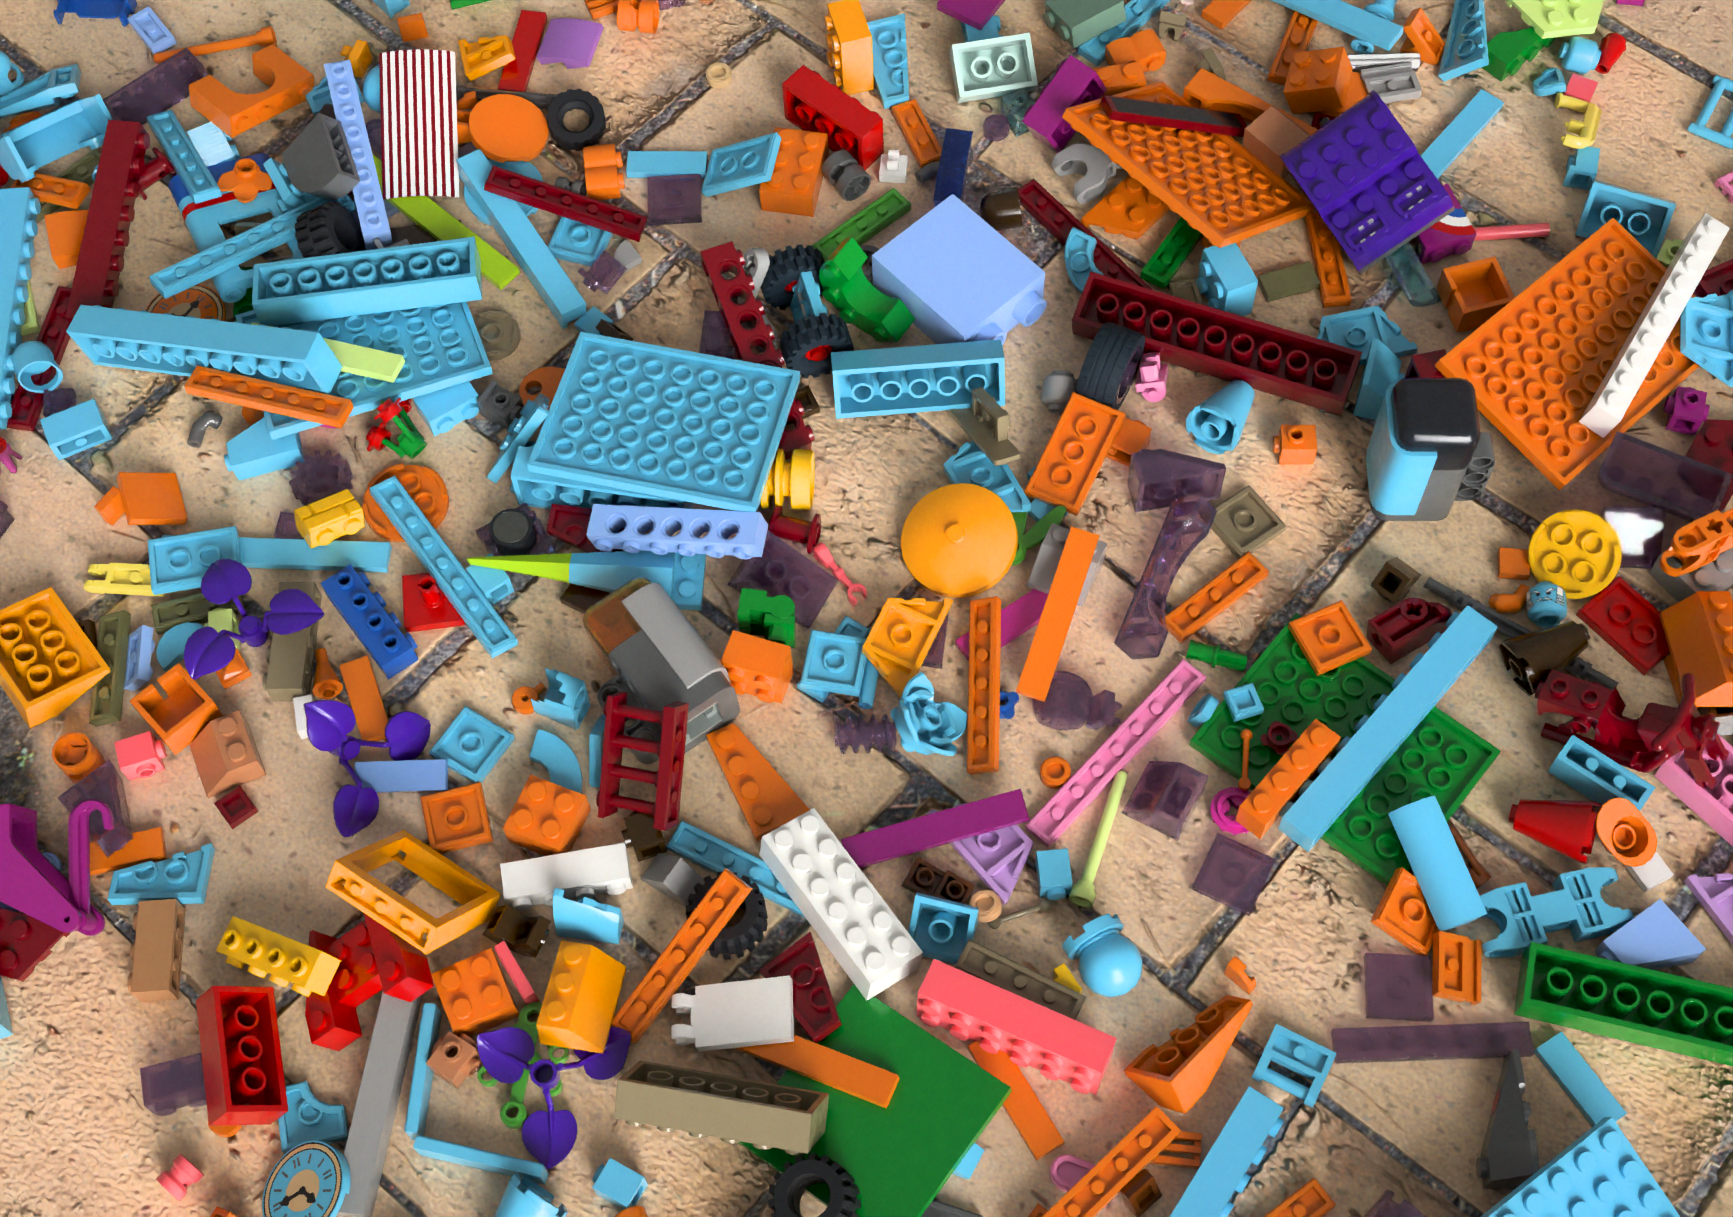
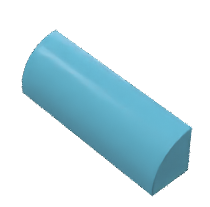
M1435 795L1412 802L1388 813L1438 930L1446 931L1468 924L1486 915L1485 907Z

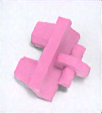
M1160 352L1142 354L1143 363H1140L1136 380V391L1142 392L1143 397L1147 401L1158 402L1166 395V383L1169 372L1168 364H1161Z

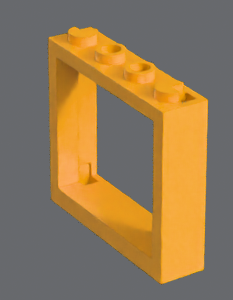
M401 830L335 860L325 886L424 954L436 950L489 921L501 893L405 830ZM400 850L406 853L405 858L399 854ZM395 860L461 903L462 906L436 919L368 874V872ZM424 933L428 934L426 937L427 941L423 939Z

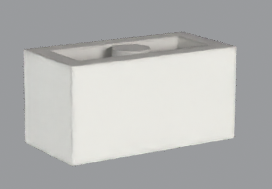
M312 694L293 698L296 727L301 739L308 738L303 705L315 701Z

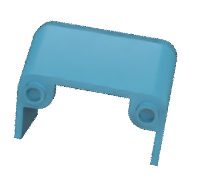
M100 94L76 100L0 134V165L13 180L19 179L23 183L36 177L34 172L50 162L83 147L89 146L93 150L102 146L108 120L113 119Z

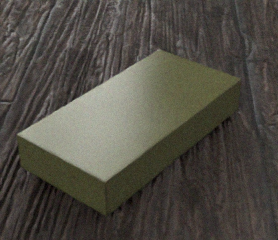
M1310 261L1258 275V284L1267 302L1318 289L1320 281Z

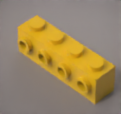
M232 916L216 949L217 952L227 956L225 963L242 970L245 964L249 965L247 972L263 979L268 973L271 975L269 981L287 988L290 982L293 984L291 990L307 997L310 996L311 992L325 996L341 960L321 950L235 916Z

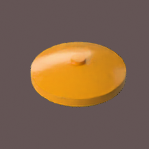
M966 483L946 485L924 496L907 516L901 535L903 559L915 580L932 593L950 598L971 597L993 587L1010 569L1018 547L1016 522L1004 501L984 487Z

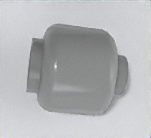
M1055 370L1044 378L1040 399L1042 404L1049 408V412L1054 414L1063 413L1072 392H1076L1078 380L1074 378V374L1068 371Z

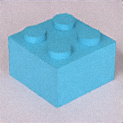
M1233 243L1222 248L1211 246L1203 249L1196 285L1200 293L1204 294L1207 298L1208 306L1239 316L1251 314L1258 279L1238 245Z

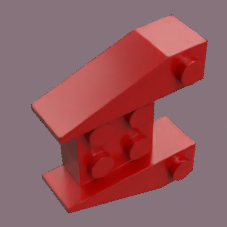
M365 913L364 921L338 939L314 930L310 931L309 946L341 960L325 996L311 992L309 997L306 996L305 1017L311 1043L340 1051L361 1037L362 1031L356 1007L382 989L386 995L412 1002L434 987L428 960L424 953Z

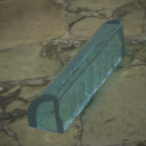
M1409 242L1385 257L1412 306L1426 307L1441 301L1439 294Z

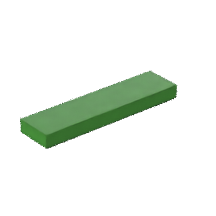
M892 188L813 244V249L817 248L820 250L824 261H826L845 238L853 237L860 246L911 210V203L895 188Z

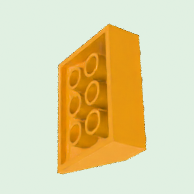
M52 587L0 610V686L30 729L58 716L110 672L109 666Z

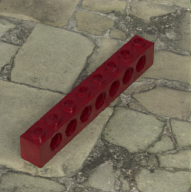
M730 241L700 251L703 270L738 359L782 368V365L785 364L780 349L775 350L772 340H775L771 325H765L762 315H765L761 300H755L752 290H755L751 275H745L742 267L745 265V260L741 250H736L733 242ZM732 272L736 276L732 279H726L722 274ZM734 297H742L746 301L742 304H735L732 302V299ZM750 321L755 324V327L745 329L741 324ZM760 346L765 349V352L754 354L751 349ZM799 399L793 400L786 421L793 423L795 428L791 431H783L778 449L784 450L785 460L791 459L794 449L811 450L812 441H815L810 425L805 426L801 417L805 413Z

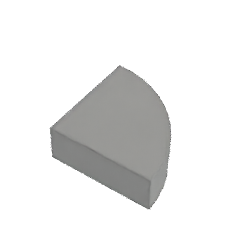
M627 239L617 247L614 254L617 273L620 276L642 263L641 256Z

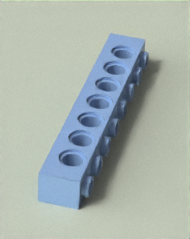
M350 60L324 64L336 120L341 121L360 178V182L352 191L366 250L376 249L373 240L379 238L383 247L392 245L393 241Z

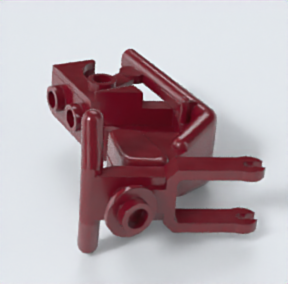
M1551 670L1546 681H1540L1535 692L1537 715L1541 716L1545 712H1555L1573 717V719L1565 724H1560L1559 727L1545 723L1541 731V737L1565 745L1570 737L1574 735L1618 764L1642 773H1649L1669 760L1670 757L1684 749V759L1695 778L1696 784L1704 788L1707 783L1710 789L1714 788L1716 779L1712 776L1702 757L1703 750L1706 747L1708 755L1712 759L1717 760L1718 756H1720L1722 761H1726L1729 752L1725 749L1717 733L1720 722L1715 721L1716 714L1710 713L1701 716L1694 704L1696 693L1695 676L1693 674L1686 673L1682 676V699L1677 708L1657 703H1648L1643 714L1637 719L1622 716L1626 705L1616 687L1611 690L1600 683H1590L1555 670ZM1592 725L1595 731V740L1576 733H1587Z

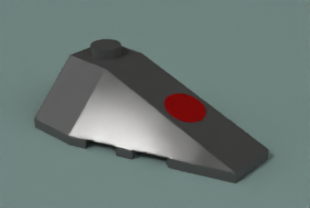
M1511 1049L1504 1058L1480 1155L1481 1158H1477V1176L1483 1179V1189L1514 1190L1540 1169L1535 1130H1528L1527 1128L1531 1114L1530 1103L1522 1101L1521 1097L1525 1092V1078L1519 1049Z

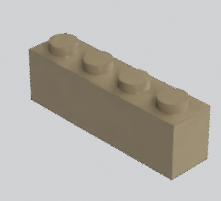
M315 582L279 583L278 593L287 589H298L305 592L319 607L321 606L322 595ZM319 620L311 626L292 634L280 635L270 631L272 643L271 646L267 647L266 659L269 666L268 673L263 675V688L268 692L273 702L293 701V698L310 694Z

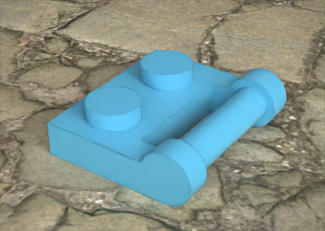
M1276 1024L1251 1078L1258 1082L1264 1080L1304 1100L1303 1104L1313 1108L1337 1053ZM1270 1060L1312 1080L1311 1087L1308 1088L1267 1068Z

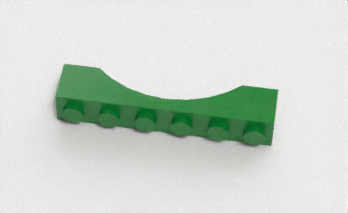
M1533 27L1514 32H1501L1487 42L1489 65L1481 68L1501 82L1509 75H1515L1522 64L1526 61H1532L1539 50L1543 47H1549L1556 37L1542 39L1534 31Z

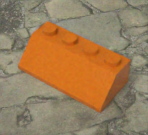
M1698 591L1660 613V620L1682 691V676L1686 673H1691L1695 676L1696 701L1694 704L1696 707H1733V601L1729 591Z

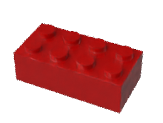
M804 65L782 83L785 119L803 131L827 133L828 149L833 152L843 149L848 150L864 170L881 157V154H884L883 119L877 112L870 111L854 97L851 98L841 91L837 85L829 83L818 72L812 71Z
M212 986L196 1000L209 1126L271 1125L288 1112L273 987Z

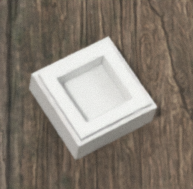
M1657 851L1652 859L1642 866L1632 867L1626 865V868L1644 893L1667 881L1674 875Z

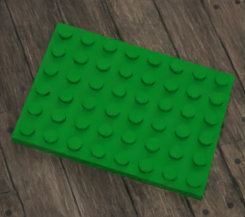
M1295 613V615L1290 619L1289 622L1296 620L1302 616L1298 613ZM1288 622L1234 687L1253 683L1264 708L1263 714L1234 722L1226 702L1223 700L1213 712L1211 718L1192 737L1189 745L1239 780L1242 778L1243 739L1240 734L1244 729L1251 730L1253 737L1249 740L1248 778L1251 781L1250 789L1254 790L1282 758V756L1276 754L1274 749L1269 746H1263L1260 741L1261 736L1267 734L1273 721H1279L1288 725L1297 733L1299 738L1316 718L1341 737L1339 745L1346 736L1350 738L1354 736L1357 732L1354 728L1364 715L1370 717L1375 712L1373 706L1383 694L1389 696L1394 690L1391 686L1395 679L1363 657L1317 676L1290 632ZM1434 706L1320 839L1388 886L1397 868L1402 867L1408 872L1412 869L1388 813L1412 802L1435 795L1446 822H1448L1501 751ZM1280 736L1276 737L1277 740H1282ZM1335 751V753L1330 757V759L1333 760V758L1338 754V752ZM1317 772L1311 780L1314 781L1319 776V773ZM1298 795V796L1293 800V803H1295V802L1298 800V798L1300 797V795Z

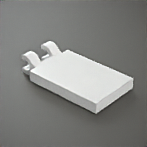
M790 975L695 986V995L684 993L672 995V1009L676 1008L677 1015L691 1013V1026L686 1024L671 1026V1038L676 1039V1045L695 1043V1048L698 1052L794 1042L793 980Z

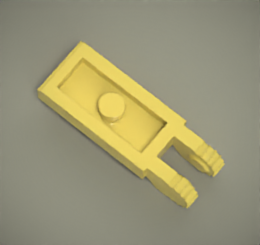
M111 562L110 564H92L88 568V573L92 576L106 579L87 580L83 587L85 591L98 594L164 597V594L154 595L152 592L150 565Z

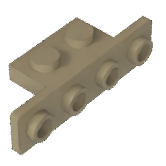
M983 387L972 389V408L946 410L995 466L1005 465L1020 459V452L1008 440V427L1011 424L1008 412L1003 410L997 404L995 398L990 396Z

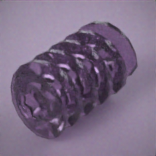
M875 714L870 716L868 723L865 722L863 715H859L856 724L853 723L850 715L846 716L844 724H841L838 716H834L835 747L839 746L842 754H846L849 745H851L854 754L859 752L861 745L864 746L866 753H870L873 744L876 745L878 752H883L885 744H888L891 752H895L897 746L896 726L894 721L890 722L887 714H883L880 723H878Z

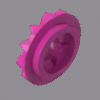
M1228 787L1219 791L1214 796L1210 811L1213 823L1220 827L1221 832L1227 831L1234 836L1238 833L1245 832L1247 834L1249 830L1235 820V815L1226 816V814L1230 811L1229 804L1235 809H1239V806L1251 792L1248 790L1243 791L1239 787Z

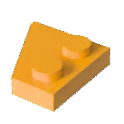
M507 35L495 36L493 38L480 37L478 42L468 43L466 39L458 41L465 75L470 81L484 76L516 59L512 41Z

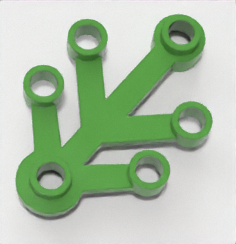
M538 1002L529 1003L524 1006L519 1013L518 1022L511 1026L527 1032L531 1036L535 1047L538 1038L537 1021L530 1022L529 1017L533 1013H540L542 1003ZM546 1045L549 1049L548 1055L553 1063L564 1064L568 1060V1048ZM536 1049L533 1058L528 1062L529 1064H534L542 1059ZM557 1049L565 1051L561 1058L553 1057ZM484 1066L481 1067L478 1071L480 1083L485 1087L496 1085L498 1081L494 1078L489 1081L483 1080L487 1070ZM525 1068L520 1080L513 1083L510 1100L502 1106L500 1111L501 1120L510 1129L523 1127L524 1122L528 1118V1111L523 1101L530 1071ZM559 1080L554 1090H550L551 1096H556L562 1091L563 1084L561 1080ZM511 1108H518L519 1112L516 1117L510 1118L507 1116Z

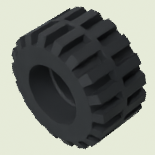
M329 201L302 213L296 219L295 238L303 258L365 250L364 238L359 225L348 209L344 206L342 207L338 202Z
M717 872V878L722 872ZM709 875L704 878V885L700 883L695 885V894L690 893L687 899L689 906H686L687 919L717 878L712 879ZM745 875L741 879L753 888L740 905L745 910V915L736 925L721 930L707 949L712 957L718 958L719 953L723 954L724 959H731V954H737V958L743 957V951L748 949L749 952H752L756 948L755 941L761 943L764 938L763 931H767L768 916L763 894L760 893L759 887L755 882L750 884L749 877Z
M809 1153L808 1158H805L803 1155L796 1156L795 1164L787 1161L783 1165L786 1169L783 1174L777 1171L774 1179L778 1181L776 1186L770 1185L769 1193L774 1196V1199L768 1200L769 1208L774 1211L771 1214L772 1217H802L800 1213L801 1197L807 1188L817 1183H827L830 1189L829 1204L825 1211L817 1217H859L855 1214V1209H861V1201L856 1196L860 1194L858 1186L853 1183L855 1179L846 1169L825 1155L820 1157L816 1153Z

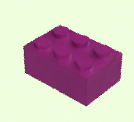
M1070 55L1066 61L1061 62L1052 81L1042 88L1036 103L1026 110L1022 122L1037 140L1056 153H1059L1077 132L1062 118L1065 109L1101 99L1107 88L1096 71Z

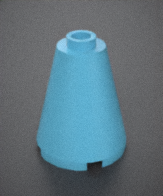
M1234 380L1194 407L1186 418V430L1188 434L1192 432L1196 440L1194 442L1202 449L1214 454H1223L1225 451L1234 450L1241 438L1255 397L1253 388L1245 381Z
M515 1172L508 1182L494 1217H565L569 1211L562 1203L557 1208L551 1203L554 1196L525 1176L520 1181L519 1174Z

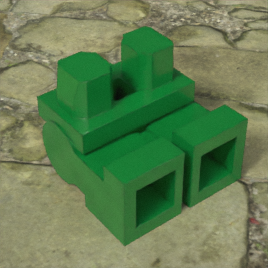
M742 588L737 613L739 632L749 635L765 636L766 640L795 648L796 624L793 600L786 595L767 597V591Z

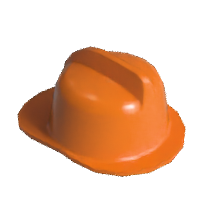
M1620 797L1609 799L1601 806L1597 813L1596 830L1606 851L1627 866H1642L1650 861L1656 852V833L1636 806L1629 800Z

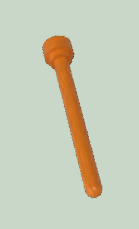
M268 26L261 28V31H257L254 35L158 52L153 55V60L156 63H163L253 45L267 47L273 44L277 47V40L273 27Z

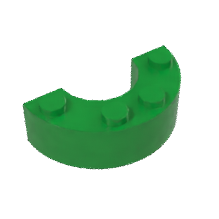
M853 237L845 238L820 267L819 279L824 290L822 292L824 298L839 311L838 314L843 318L844 322L852 323L863 332L871 335L878 342H898L915 321L914 316L901 299L883 294L867 280L861 267L867 260V255Z

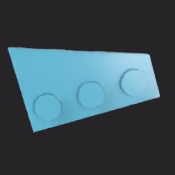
M210 843L201 846L199 851L185 854L183 851L172 854L173 858L154 863L148 861L114 871L107 899L111 905H138L139 901L177 899L181 904H204L215 848Z

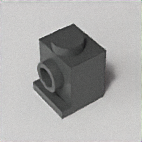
M494 380L477 399L481 416L507 430L515 417L519 419L523 416L520 414L524 407L522 398L498 386V383Z

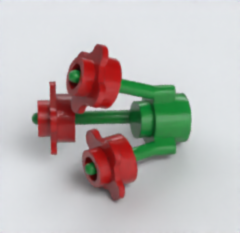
M389 398L386 401L382 400L380 402L381 405L376 408L380 413L374 419L376 420L380 417L383 422H381L379 427L373 426L368 431L366 440L369 441L367 451L371 452L373 448L381 451L387 446L401 458L407 455L410 459H413L426 448L425 438L418 432L407 415L412 408L410 404L411 399L401 401L402 399L398 398L393 402ZM391 419L403 432L397 438V441L400 443L399 446L389 441L392 433L385 429L387 422Z

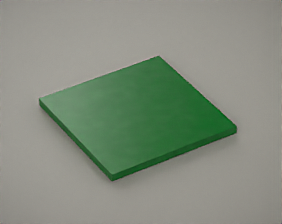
M853 984L836 1006L842 1025L818 1044L899 1075L900 1080L887 1109L790 1070L784 1073L777 1084L829 1093L825 1133L809 1153H816L820 1157L823 1155L830 1157L855 1179L853 1183L858 1186L860 1194L856 1196L861 1201V1209H855V1214L859 1217H921L1012 1090L1010 1086L877 998L872 997L866 1001ZM739 1142L740 1145L781 1174L786 1170L783 1165L787 1161L795 1164V1157L799 1156L790 1155L785 1152V1149L773 1147L764 1150L755 1148L752 1143ZM805 1153L803 1156L808 1158L809 1153ZM817 1183L806 1189L805 1192L826 1207L828 1206L830 1189L827 1183Z

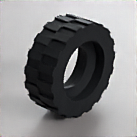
M569 89L566 92L559 93L556 98L551 100L550 106L548 105V115H546L548 129L552 139L560 147L563 146L566 150L581 151L583 147L595 146L598 140L602 139L603 131L606 129L604 109L602 104L599 103V99L590 92L582 91V89ZM574 108L584 110L589 116L588 126L579 132L568 130L563 123L564 115Z

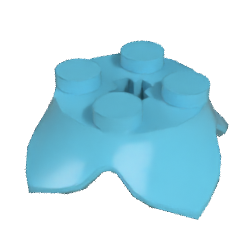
M920 672L907 682L898 705L890 712V716L901 736V745L908 752L915 750L924 755L939 753L946 756H954L957 753V748L952 742L960 738L964 733L968 723V714L955 704L935 702L933 700L935 694L932 683L923 672Z

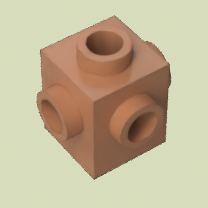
M449 1031L445 1038L441 1037L435 1043L431 1051L432 1055L426 1062V1065L432 1073L459 1089L467 1077H472L480 1065V1056L475 1048L477 1043L464 1033H461L458 1037Z

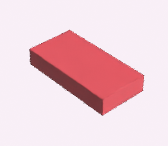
M505 941L495 945L494 950L525 1004L539 1003L534 990Z

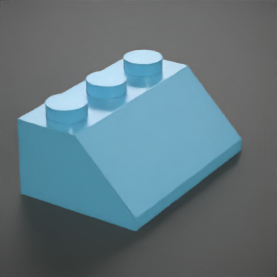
M1593 179L1575 235L1589 238L1604 224L1614 218L1657 258L1676 203L1672 200Z

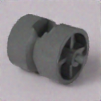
M843 149L834 152L826 159L821 171L824 177L846 201L859 198L867 191L871 184L870 175L858 164L857 160L848 150Z

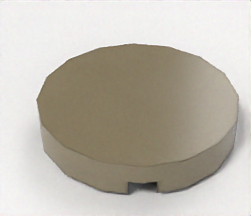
M499 310L484 311L478 314L479 317L474 320L488 360H501L511 355L517 349L521 340L517 321L507 312Z

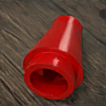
M1608 33L1606 37L1601 39L1599 47L1601 55L1595 68L1597 72L1602 74L1609 73L1611 67L1625 52L1626 39L1622 35Z

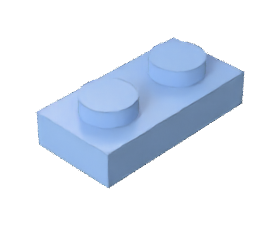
M149 6L127 18L130 26L153 54L163 52L177 44L174 36Z
M142 625L129 635L124 689L135 692L151 679L153 668L150 666L151 654L155 647L152 627Z

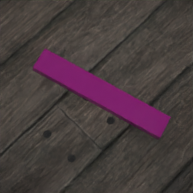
M1017 789L841 839V843L858 867L862 868L1027 822L1030 819L1022 790Z

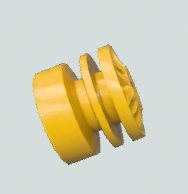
M778 449L776 461H773L761 498L762 509H770L772 496H775L776 506H783L784 498L787 496L790 497L793 510H812L815 479L813 450L794 449L791 462H786L784 450Z

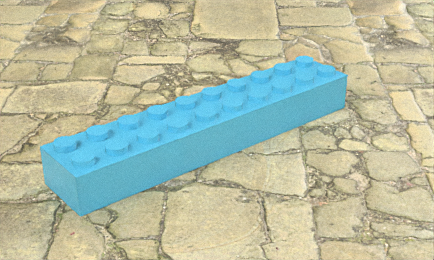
M80 305L66 330L93 364L190 377L198 365L323 394H330L343 367L334 352L324 341L322 335L314 330L304 331L289 327H269L264 324H244L239 321L226 322L214 318L209 320L193 316H174L169 313L157 314L144 310L139 312L124 308L113 309L99 305Z

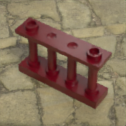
M625 691L608 695L603 709L606 719L600 790L596 798L598 817L605 818L618 812V808L651 814L654 818L653 829L668 830L679 823L689 703L676 701L665 705L664 709L659 711L626 705L627 692ZM625 717L660 723L662 727L660 742L624 735ZM623 748L657 754L659 757L658 771L654 772L621 765ZM620 778L655 784L657 788L656 801L650 802L620 796Z

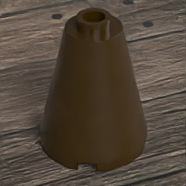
M1569 621L1506 639L1498 648L1507 671L1512 668L1517 676L1513 679L1524 693L1531 696L1536 692L1540 681H1546L1551 670L1561 672L1588 647L1587 640L1590 639V635L1583 624Z

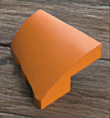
M72 210L44 215L51 255L59 269L77 265L89 210Z

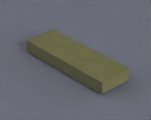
M202 592L151 605L154 627L158 635L186 622L206 623L208 622V612L216 608H232L235 615L240 614L233 599L225 604H214L205 599ZM238 595V598L244 607L242 595Z

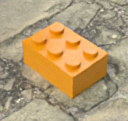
M842 0L827 4L828 15L824 16V22L829 33L825 34V39L830 51L826 52L829 67H834L835 69L833 71L835 85L840 86L841 90L847 95L873 90L872 35L859 0Z

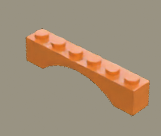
M1203 68L1185 86L1183 98L1195 108L1237 113L1248 123H1252L1273 106L1263 101L1260 97L1244 91L1239 86L1233 85ZM1279 109L1310 135L1318 130L1305 121H1301L1284 110Z

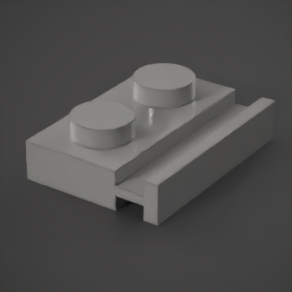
M1412 62L1360 70L1359 74L1367 95L1374 90L1384 103L1421 97L1422 89L1415 71L1412 70Z

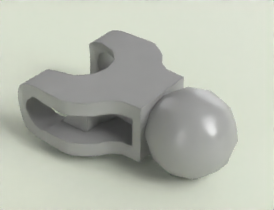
M1081 143L1073 144L1057 153L1051 164L1053 170L1059 176L1063 177L1073 173L1084 176L1075 183L1073 191L1074 198L1080 204H1085L1102 196L1107 188L1108 180L1116 175V169H1123L1119 164L1112 162L1101 149L1093 145Z

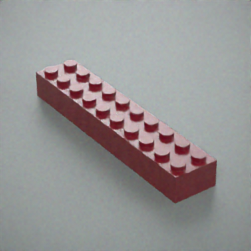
M1091 271L1072 318V331L1074 335L1094 340L1097 332L1105 322L1116 323L1145 336L1143 354L1160 352V359L1163 362L1229 382L1242 380L1247 382L1253 389L1341 416L1362 356L1361 351Z

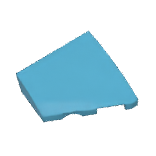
M554 889L553 915L557 936L619 944L624 924L621 908L602 904L587 897H583L578 901H572L563 897L565 890Z

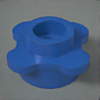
M1000 688V702H1005V705H1000V718L1011 719L1015 715L1014 706L1019 702V695L1016 692L1008 693L1002 691Z

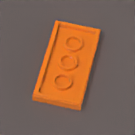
M1072 392L1024 493L1054 507L1065 506L1066 512L1078 516L1126 414Z

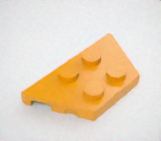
M887 598L862 647V653L900 698L907 682L918 674L952 606L953 600L944 598L943 602L926 601L925 598H913L911 600Z

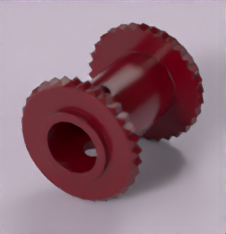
M156 147L152 148L155 157L145 163V170L140 175L139 196L143 200L147 199L143 192L168 174L172 178L177 175L171 162Z
M776 506L768 525L769 545L774 546L777 538L807 544V553L812 554L814 552L813 547L818 544L821 534V516L815 514L812 521L782 515V506Z

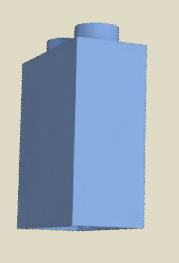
M951 194L872 255L873 286L889 297L901 299L915 318L913 324L936 344L1001 339L1003 346L1007 337L1006 333L1019 323L1024 327L1031 326L1041 317L1047 306L1046 300L1043 299L1045 272L954 194Z

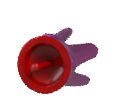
M0 437V461L11 473H16L17 468L9 454L19 460L22 459V456L15 452L9 443H6L5 439Z

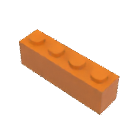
M1315 718L1239 806L1235 820L1261 839L1280 817L1279 813L1289 801L1293 802L1299 795L1298 792L1308 779L1311 780L1317 774L1318 768L1325 759L1330 758L1335 753L1341 737Z

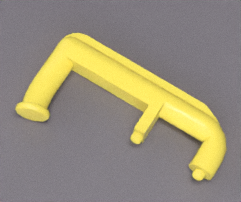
M1559 92L1555 97V108L1564 107L1584 113L1582 122L1572 118L1570 122H1565L1566 131L1577 134L1579 137L1569 133L1566 136L1562 135L1560 138L1563 141L1562 145L1575 149L1590 146L1594 143L1602 113L1601 109L1593 103L1563 95L1562 92Z

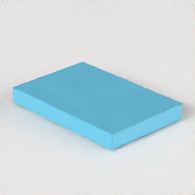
M775 132L713 149L701 192L706 197L771 181L781 137Z
M236 526L147 540L151 589L154 595L201 588L204 574L216 560L232 559L241 563L239 535Z

